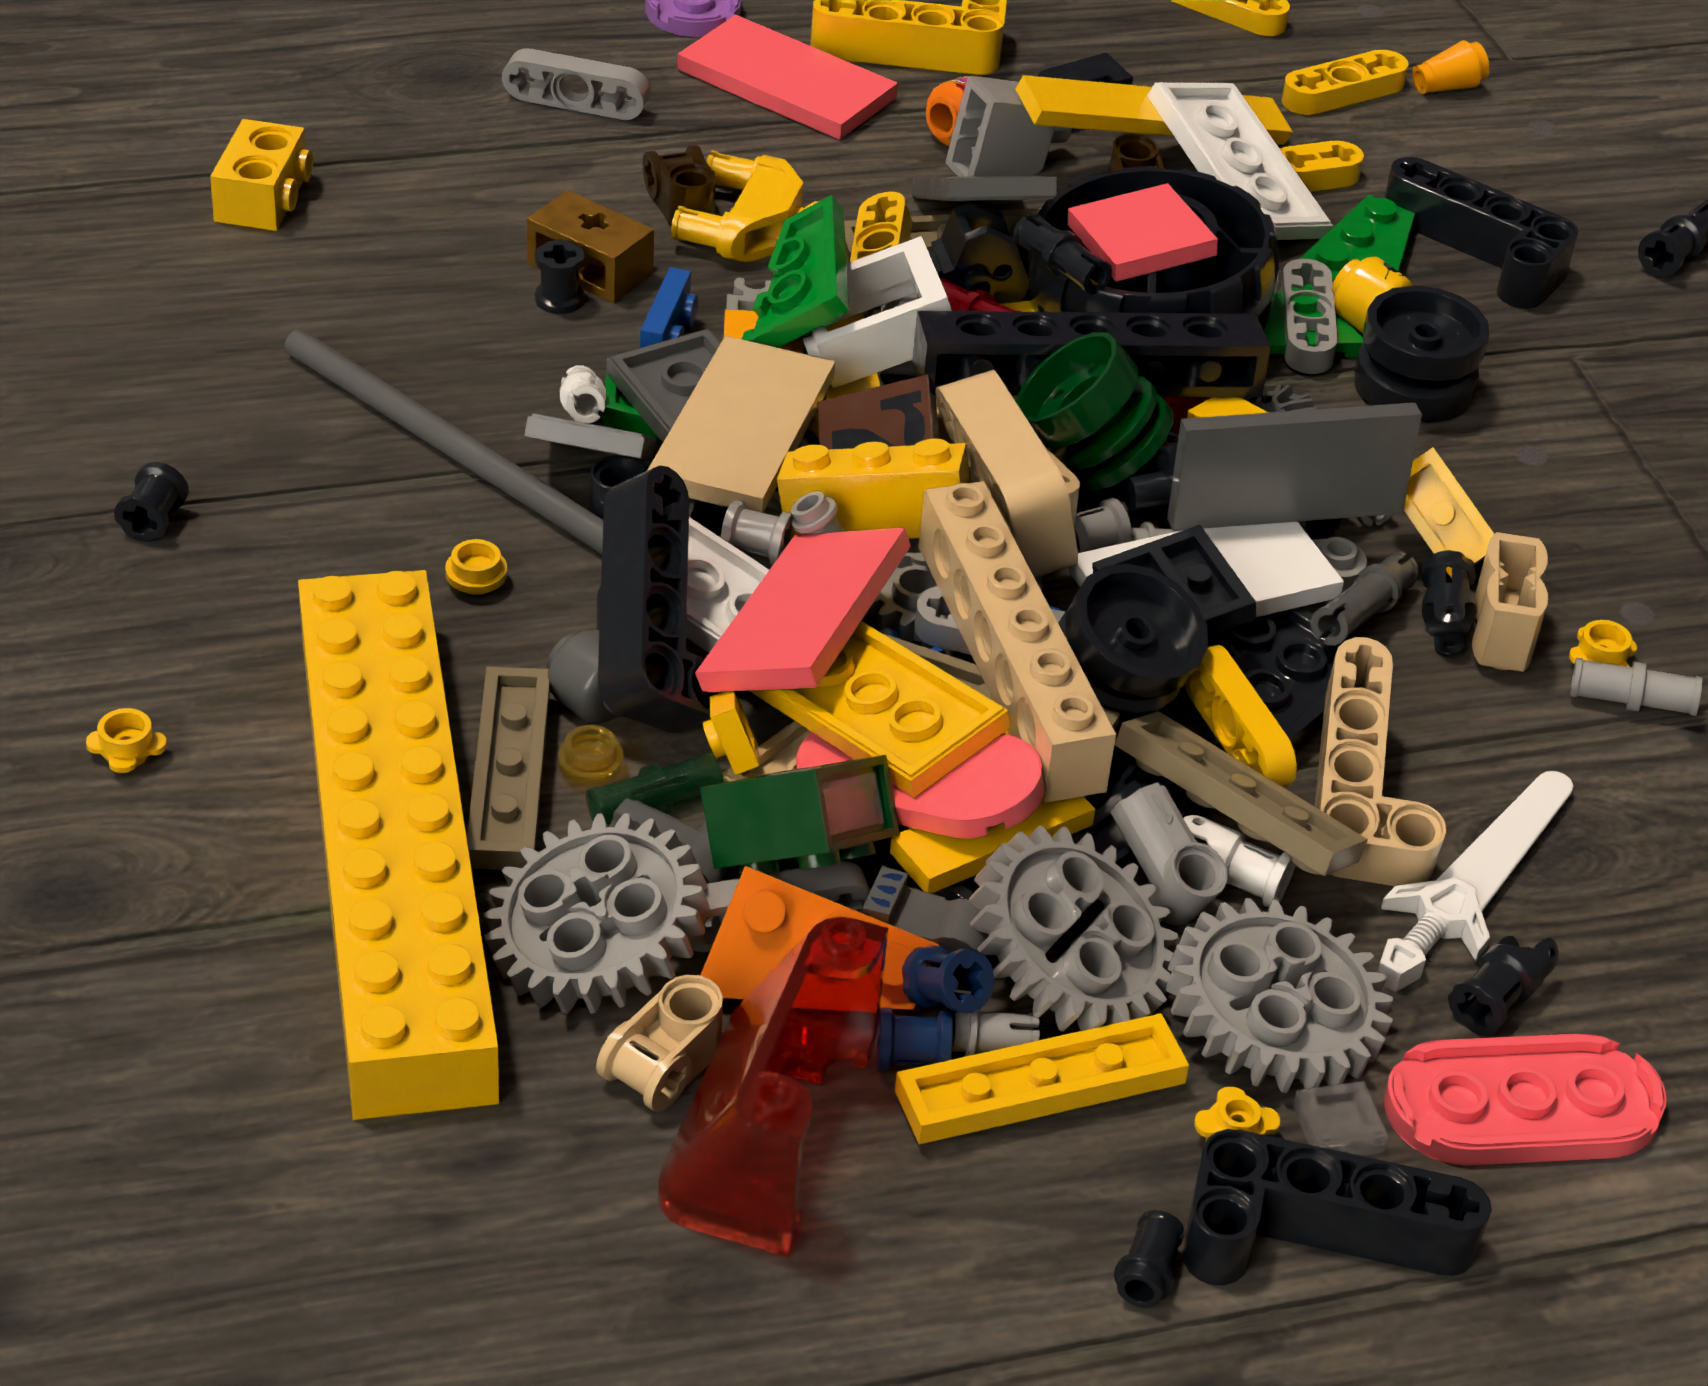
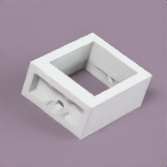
M922 236L847 263L849 312L841 315L837 321L916 292L919 299L827 332L826 327H818L802 336L808 355L835 361L834 379L831 383L833 388L912 360L917 311H952Z

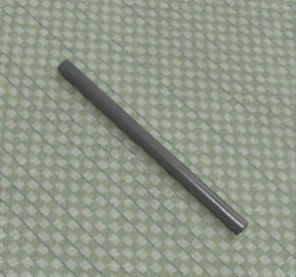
M295 329L288 335L284 347L289 355L602 554L603 519L303 329Z

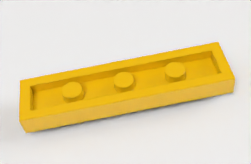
M1162 1013L898 1071L896 1074L895 1093L920 1145L1186 1083L1189 1064Z

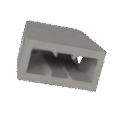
M968 76L945 163L958 177L1035 175L1044 167L1050 143L1068 141L1072 128L1034 125L1015 90L1019 82Z

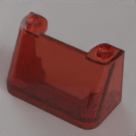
M847 917L823 920L816 924L733 1011L661 1168L658 1202L661 1211L670 1221L689 1229L790 1257L801 1230L802 1210L797 1208L802 1147L811 1122L813 1102L809 1091L800 1082L787 1075L822 1084L827 1068L839 1060L853 1058L852 1065L862 1068L867 1067L877 1040L889 928Z

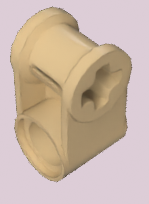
M683 975L667 982L662 990L630 1020L623 1022L609 1035L597 1058V1073L608 1081L619 1079L644 1095V1104L653 1111L661 1112L666 1110L677 1100L684 1088L709 1064L714 1062L721 1053L723 1040V996L720 988L712 980L700 975Z

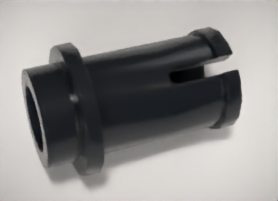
M1151 1210L1139 1217L1138 1228L1129 1253L1123 1256L1115 1267L1114 1278L1118 1293L1126 1302L1136 1307L1149 1308L1157 1305L1171 1294L1174 1277L1171 1268L1177 1250L1184 1239V1226L1178 1218L1161 1210Z

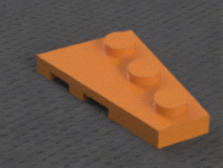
M745 866L700 976L712 980L720 988L723 998L914 1010L915 1004L909 1001L903 991L902 967L907 956L915 948L930 945L939 946V944ZM926 963L924 964V966H930V967H931V965H932V964H926Z

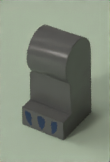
M884 866L881 867L862 908L863 914L937 943L950 953L959 949L978 951L977 948L989 937L987 933L971 928L970 922L981 910L969 903L968 899L948 901L944 897L907 887L908 873ZM933 964L931 965V967H938V968L941 966V965H933Z

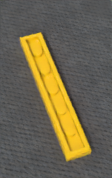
M1023 75L1015 89L1034 125L1174 136L1147 97L1152 87ZM1242 95L1277 145H1285L1293 131L1273 98Z

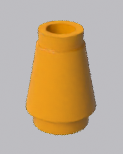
M1462 40L1422 64L1414 66L1412 78L1415 88L1422 95L1429 92L1435 93L1476 88L1479 86L1480 81L1487 79L1489 76L1488 56L1480 43H1469Z

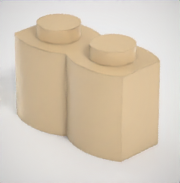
M1496 532L1489 541L1475 593L1477 602L1476 619L1478 621L1472 640V649L1480 665L1499 670L1524 672L1530 665L1548 604V592L1543 583L1548 564V554L1539 538Z

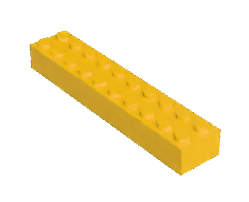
M426 570L391 571L380 574L341 577L327 576L298 580L303 652L353 1120L498 1105V1043Z

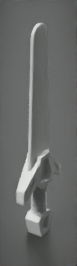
M1546 771L1540 774L1437 880L1397 885L1385 896L1381 909L1416 913L1418 923L1403 940L1400 938L1387 940L1378 968V973L1385 974L1387 977L1384 984L1385 987L1397 992L1420 979L1426 961L1425 955L1440 938H1461L1475 961L1487 948L1490 939L1482 911L1572 794L1574 785L1568 776L1557 771Z

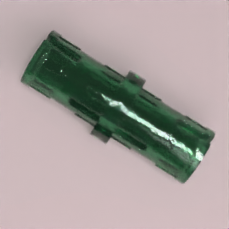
M711 752L705 753L701 757L660 768L657 764H651L641 767L637 776L598 788H589L586 791L587 807L592 821H594L597 814H603L607 826L611 824L614 811L626 798L633 801L637 800L665 814H669L673 805L702 797L700 787L724 783L723 774L718 760Z

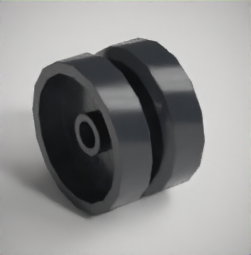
M1423 286L1392 288L1376 296L1368 307L1365 318L1363 344L1359 348L1354 369L1356 388L1362 397L1372 405L1416 403L1422 413L1421 421L1424 422L1450 419L1466 411L1474 399L1479 379V365L1484 359L1489 339L1488 320L1478 307L1463 297L1439 288Z
M1133 564L1104 566L1087 576L1068 610L1064 612L1058 622L1101 706L1120 713L1118 730H1120L1123 722L1158 711L1165 715L1177 698L1181 687L1189 681L1200 665L1208 648L1207 624L1197 603L1175 581L1154 569Z

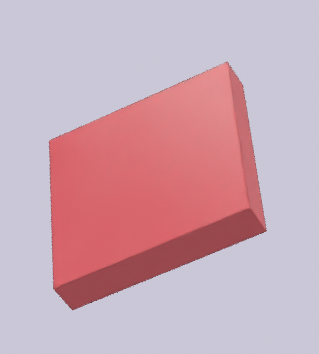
M1168 183L1068 208V226L1082 240L1091 253L1104 259L1111 265V277L1117 282L1217 255L1218 238Z

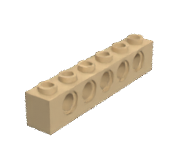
M985 482L960 483L953 486L925 490L919 549L993 700L1009 710L1011 728L1008 731L1010 735L1030 744L1037 751L1041 759L1045 785L1043 803L1106 792L1116 733Z

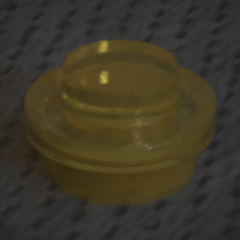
M597 725L580 726L569 732L565 741L560 746L558 766L561 772L574 782L587 785L605 783L615 778L622 770L623 749L617 742L615 735L607 728Z

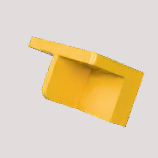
M1432 447L1413 460L1403 510L1434 554L1445 550L1459 551L1465 557L1471 559L1475 565L1485 558L1489 541L1494 532L1437 451ZM1446 567V571L1452 579V568Z

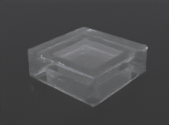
M1364 1081L1296 1091L1293 1108L1309 1145L1355 1155L1384 1151L1388 1135Z

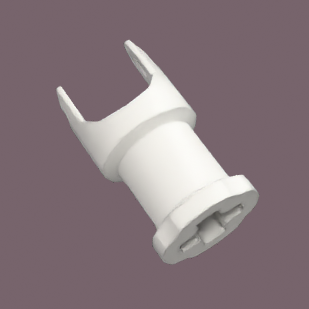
M1189 815L1183 818L1193 836L1207 841L1208 846L1217 851L1224 860L1228 871L1226 884L1263 898V904L1268 908L1272 899L1278 900L1280 903L1295 869L1291 855L1286 852L1277 855L1245 841L1244 833L1205 817Z

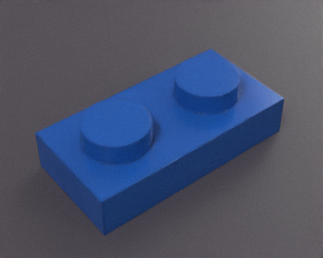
M669 267L640 330V348L684 336V328L693 327L698 310V295L690 293L691 271Z

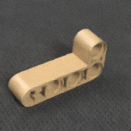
M987 371L936 387L937 405L948 435L953 443H966L971 473L977 482H985L1034 578L1078 564V551L1071 505L1062 474L996 371Z
M1354 637L1344 641L1338 647L1326 690L1315 807L1367 838L1368 841L1358 863L1329 875L1391 886L1427 882L1432 877L1446 834L1445 821L1440 813L1429 805L1382 796L1393 670L1392 655L1377 640L1367 637ZM1355 683L1362 685L1359 688H1354Z

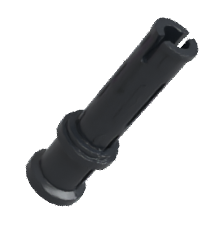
M1708 199L1690 211L1688 215H1676L1669 218L1661 226L1660 230L1647 234L1640 241L1638 257L1642 266L1650 274L1657 277L1673 275L1680 269L1683 261L1694 259L1703 250L1705 240L1708 238Z

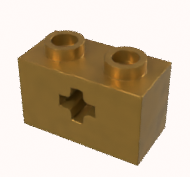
M566 190L527 218V264L538 268L535 263V252L538 247L546 242L553 240L570 241L580 246L585 253L584 266L579 269V285L582 286L583 290L609 302H617L653 274L654 228Z

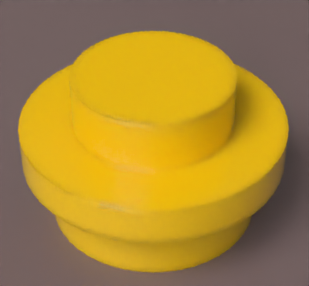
M472 539L463 541L454 547L445 565V575L448 583L453 588L470 595H482L499 588L507 578V563L495 544L486 540Z

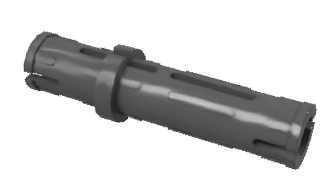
M1394 552L1389 554L1380 564H1372L1362 569L1352 586L1326 606L1319 608L1312 615L1310 623L1314 636L1319 640L1330 631L1332 634L1325 639L1324 644H1340L1350 633L1375 613H1383L1393 608L1398 603L1397 600L1402 596V592L1412 587L1418 580L1419 567L1415 559L1411 557L1401 565L1399 563L1404 560L1407 553Z

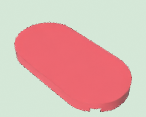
M810 732L798 749L796 765L799 769L855 759L815 733ZM1001 734L915 798L891 784L898 825L955 838H976L989 835L987 827L995 826L1002 822L1005 824V829L1013 827L1035 811L1045 793L1042 764L1037 751L1024 740L1008 734Z
M1558 1034L1435 1040L1416 1045L1404 1054L1403 1060L1396 1067L1394 1065L1384 1093V1107L1388 1120L1396 1133L1418 1152L1444 1163L1473 1166L1609 1159L1631 1155L1647 1146L1657 1134L1667 1098L1664 1084L1653 1066L1637 1053L1634 1059H1632L1626 1053L1618 1051L1620 1043L1592 1034Z

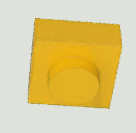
M723 691L710 696L711 719L703 722V727L715 757L718 759L727 755L735 775L760 766L758 742L736 691Z

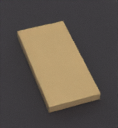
M725 336L648 470L662 465L676 471L683 479L691 499L729 507L730 503L738 500L745 503L746 509L763 513L778 485L777 477L787 452L797 449L818 409L817 402L823 400L834 379L835 361Z

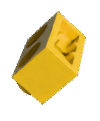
M242 119L210 176L214 222L273 231L278 230L287 211L295 209L298 190L302 182H308L312 175L313 152L312 150H306L305 128Z

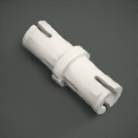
M575 365L566 371L568 374L566 378L562 377L559 389L560 401L564 409L575 421L592 423L600 418L598 412L600 410L603 412L605 409L606 389L602 380L596 376L593 370L583 365Z

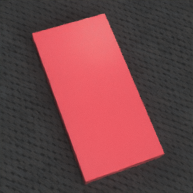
M734 15L677 54V69L681 72L838 140H841L897 98V82L738 15Z
M905 528L794 535L695 672L702 691L723 692L817 688L911 547Z

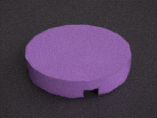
M645 0V13L652 24L663 31L688 37H703L734 15L741 16L742 0Z

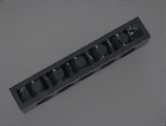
M917 311L912 363L916 377L928 374L935 384V391L936 387L995 370L1011 396H1017L1023 383L1035 368L1054 351L1084 335L1093 332H1105L1117 340L1138 366V376L1146 378L1161 397H1262L1271 345L1255 314Z

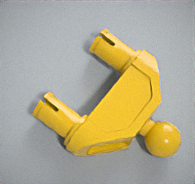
M712 150L706 162L715 172L716 185L743 191L734 207L731 208L730 212H725L723 216L678 206L672 221L671 238L677 241L683 240L715 247L717 253L721 254L723 258L742 262L755 261L772 255L785 219L819 201H814L805 208L802 207L803 181L785 159L762 155L761 157L757 156L753 161L721 154L718 151Z

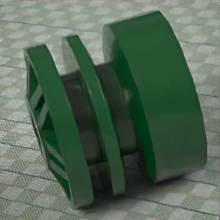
M1093 332L1084 335L1054 351L1035 368L1023 383L1015 400L1046 448H1051V452L1078 478L1080 482L1079 489L1082 491L1095 492L1105 489L1133 475L1153 458L1167 440L1173 426V410L1156 393V389L1146 378L1138 376V366L1117 340L1105 332Z

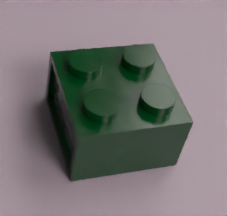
M886 755L774 772L700 787L714 869L741 865L742 872L744 867L747 866L764 874L783 871V868L799 866L800 869L828 866L841 863V860L876 854L874 841L900 835Z

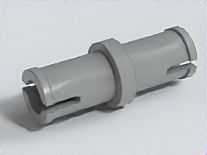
M1576 657L1570 696L1626 703L1625 709L1639 712L1640 706L1684 712L1696 716L1700 703L1703 678L1700 676L1690 677L1646 670V663L1633 662L1632 667L1586 661L1583 658Z

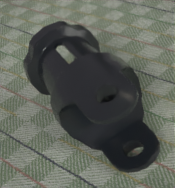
M1445 550L1435 553L1423 563L1421 578L1423 585L1427 588V592L1423 596L1421 610L1423 620L1430 633L1434 636L1435 650L1442 655L1453 656L1464 650L1465 635L1470 631L1476 618L1477 602L1475 595L1470 590L1476 579V568L1474 562L1465 557L1463 553ZM1446 567L1452 568V583H1446Z
M1504 936L1480 958L1479 970L1472 978L1461 979L1448 995L1449 1008L1454 1017L1473 1033L1484 1036L1495 1034L1507 1019V1011L1512 1005L1526 1001L1542 985L1544 979L1557 965L1559 951L1555 940L1545 937L1534 948L1519 947L1517 939L1513 936Z

